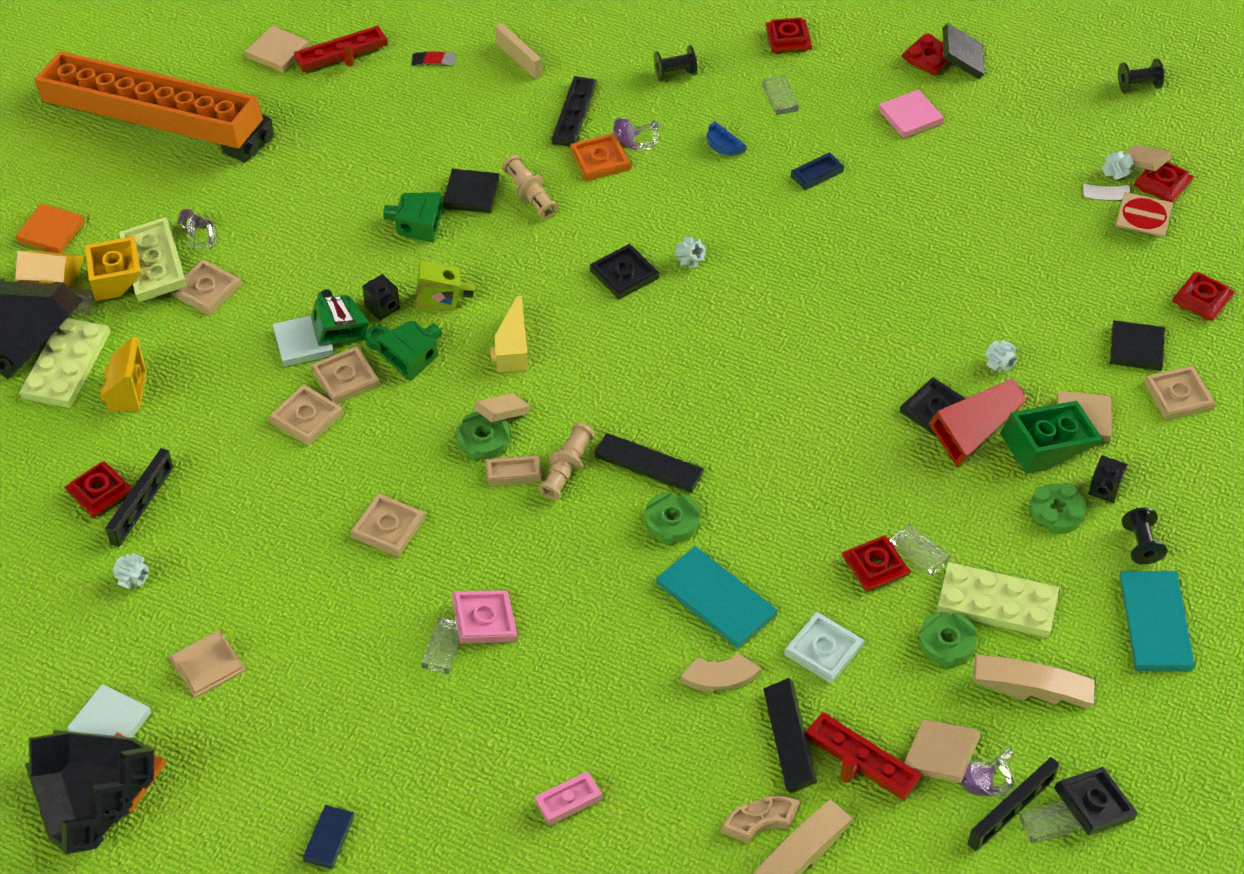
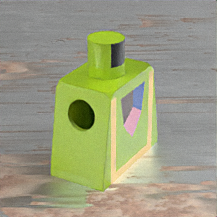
M420 260L415 293V311H453L457 307L458 297L473 298L474 283L460 282V269L458 267Z

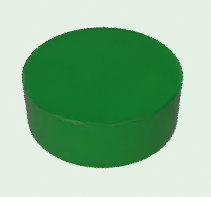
M380 325L368 328L366 334H364L366 346L372 350H379L377 337L389 330Z

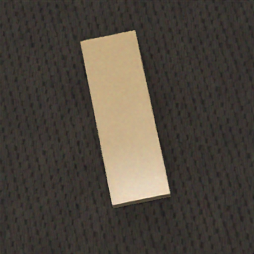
M504 24L496 25V44L535 80L542 77V59Z

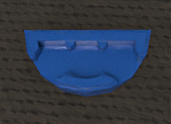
M716 121L709 125L707 142L712 150L724 155H739L746 152V145Z

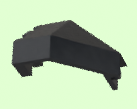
M0 279V373L7 380L22 367L82 302L83 299L64 282L48 284L39 283V281L18 280V282H9Z
M53 730V734L30 737L29 763H25L49 841L65 854L96 849L104 840L102 836L114 822L117 824L133 805L132 800L142 788L146 789L154 780V750L138 739L131 737Z

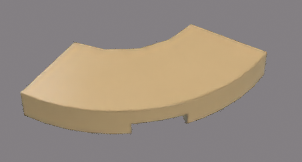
M739 653L731 659L721 662H710L697 657L680 676V682L691 688L706 692L730 688L735 690L756 679L761 674V668Z
M766 796L761 800L749 804L745 803L728 816L721 827V833L749 844L755 835L766 829L781 828L789 830L800 806V800L785 796Z

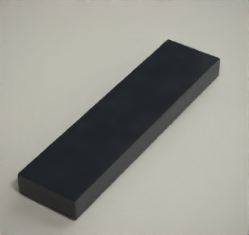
M573 77L552 136V144L570 147V144L577 143L597 86L596 79Z
M608 433L605 434L595 450V458L693 493L703 475V468Z
M160 448L105 527L110 545L121 546L174 467L169 450Z
M790 678L763 688L785 787L791 794L817 783L794 683Z
M1052 757L1044 762L971 829L967 845L975 852L982 848L1055 780L1059 763Z

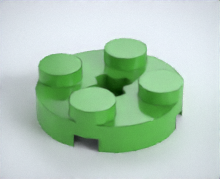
M478 412L471 413L462 419V424L457 427V443L470 460L478 461L495 457L508 450L510 440L509 425L505 419L491 422ZM480 432H484L485 435L490 434L487 437H479Z
M1064 483L1063 485L1048 484L1036 488L1030 504V515L1033 521L1040 527L1041 524L1048 527L1049 532L1057 534L1069 533L1077 529L1079 523L1083 521L1086 512L1084 498L1077 492V488L1070 483ZM1054 505L1061 506L1063 509L1062 512H1058L1057 508L1052 507Z
M671 492L662 493L648 502L645 512V526L648 532L661 540L663 544L674 545L676 542L688 539L698 530L699 508L695 501L687 495L680 493L679 497L676 495L671 496ZM668 514L678 516L676 520L667 519Z
M943 612L935 613L923 622L918 645L930 660L940 664L943 668L951 669L958 664L966 662L974 654L977 643L976 629L970 620L960 614L952 613L951 616L942 615ZM942 636H953V642H945Z

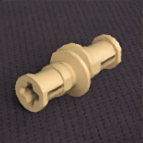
M514 155L509 157L503 163L502 169L505 173L510 174L517 185L515 191L519 199L524 203L530 202L537 209L538 215L542 220L553 217L559 207L556 202L550 200L547 192L541 187L544 179L540 175L533 176L522 164L523 161L520 156Z
M579 422L573 424V432L569 439L565 441L562 449H558L550 454L549 463L551 468L549 469V474L545 481L538 486L539 492L546 498L551 500L560 499V491L565 482L569 480L572 470L579 471L583 468V463L579 458L582 457L588 441H591L595 436L594 431L586 424Z

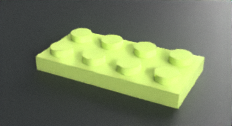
M167 217L119 232L120 238L131 236L136 238L141 275L133 283L139 302L187 286Z
M67 318L50 336L20 390L21 398L71 408L111 333L109 326Z
M948 562L937 613L943 612V614L951 616L952 613H957L971 621L1049 638L1059 587Z

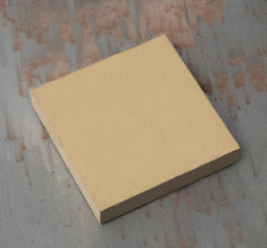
M271 26L245 53L246 58L283 73L296 61L294 52L308 48L310 44L309 40Z
M202 259L185 275L187 286L171 291V295L210 316L242 286L240 278Z
M358 346L310 365L312 373L327 397L336 404L380 386L379 378Z
M1194 366L1145 376L1144 384L1166 421L1214 410L1216 403Z
M303 384L272 412L268 418L270 423L310 446L344 414V411L340 405Z
M1058 391L1057 404L1078 401L1103 438L1102 442H1110L1112 437L1111 396Z
M378 493L350 531L351 538L399 558L426 519V514L421 510Z
M923 719L904 763L922 774V776L961 783L980 738L979 730Z

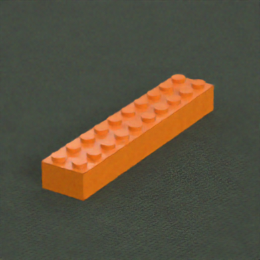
M62 51L34 78L41 100L44 102L238 149L263 120L256 96Z

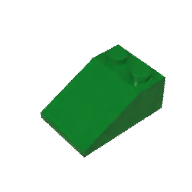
M1078 401L1011 412L1000 433L1025 473L1049 469L1101 444L1103 438Z

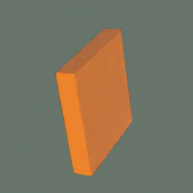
M615 133L570 144V151L585 181L631 170V164Z
M40 204L17 233V242L50 252L62 253L84 224V216Z

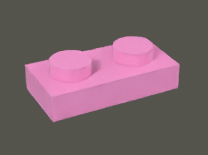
M587 771L534 798L536 806L550 826L601 801L602 793Z

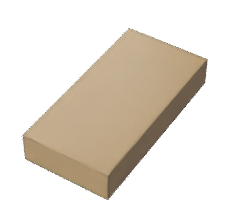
M1136 144L1123 153V155L1130 154L1134 162L1131 165L1132 167L1152 171L1158 170L1172 158L1170 151Z
M511 393L476 401L474 409L489 421L495 422L526 415L529 413L530 405Z
M539 455L486 459L488 486L541 482Z

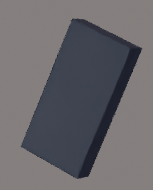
M829 152L791 170V177L804 190H807L844 172V165Z
M325 805L303 855L304 862L333 870L354 820V812Z

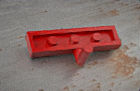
M379 25L295 51L294 58L302 72L314 70L341 60L344 61L346 66L351 67L354 64V56L388 46L386 36Z
M824 712L819 715L806 731V737L809 741L842 761L840 778L845 783L850 782L859 772L905 802L921 781L922 774Z

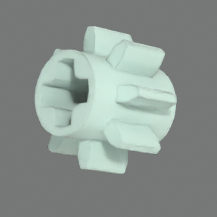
M1119 150L1105 157L1106 163L1102 165V169L1106 176H1113L1114 180H1117L1131 173L1129 168L1134 162L1130 154L1123 155L1122 150Z
M692 236L684 237L682 243L676 244L675 256L680 261L681 266L688 265L689 268L698 267V262L705 261L706 248L701 243V239H693Z
M1002 340L1001 343L998 341L993 342L985 353V357L989 359L986 365L995 372L998 371L1000 373L1002 369L1009 371L1017 362L1018 356L1013 353L1017 347L1005 340Z
M132 553L131 556L126 554L125 557L122 556L116 561L113 575L119 579L117 585L130 589L131 587L136 588L137 585L141 586L146 581L149 568L143 563L144 557Z

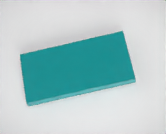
M696 546L691 548L656 578L657 585L737 649L742 647L777 616L776 608Z
M1121 571L1119 578L1135 671H1193L1195 665L1177 571Z

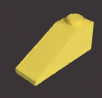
M522 296L515 298L494 336L495 347H490L491 362L497 363V373L528 370Z

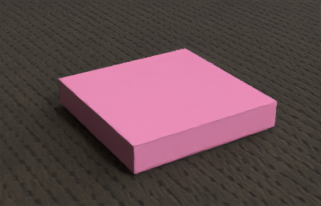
M919 89L879 104L880 113L903 139L941 125L944 121V117Z
M508 590L453 591L451 599L460 644L516 642L517 632Z

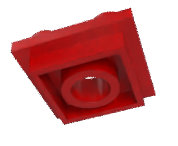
M802 17L771 19V22H765L771 52L781 54L785 51L805 52L812 49L806 19H802Z
M928 33L923 34L902 54V58L907 60V63L933 76L938 74L949 63V61L944 59L943 42Z
M1166 162L1156 171L1145 169L1134 182V186L1138 187L1142 192L1150 193L1161 200L1174 203L1192 182L1194 176L1188 174V171Z
M1193 272L1173 297L1172 302L1178 304L1182 309H1188L1200 315L1203 319L1213 322L1233 297L1235 291L1229 289V286L1200 272Z
M105 461L95 465L64 487L65 491L93 518L103 514L105 510L117 502L124 500L133 489ZM96 485L103 486L99 489H92Z
M886 535L842 552V557L866 592L910 575L911 572ZM876 558L883 562L876 564L871 562L870 559Z

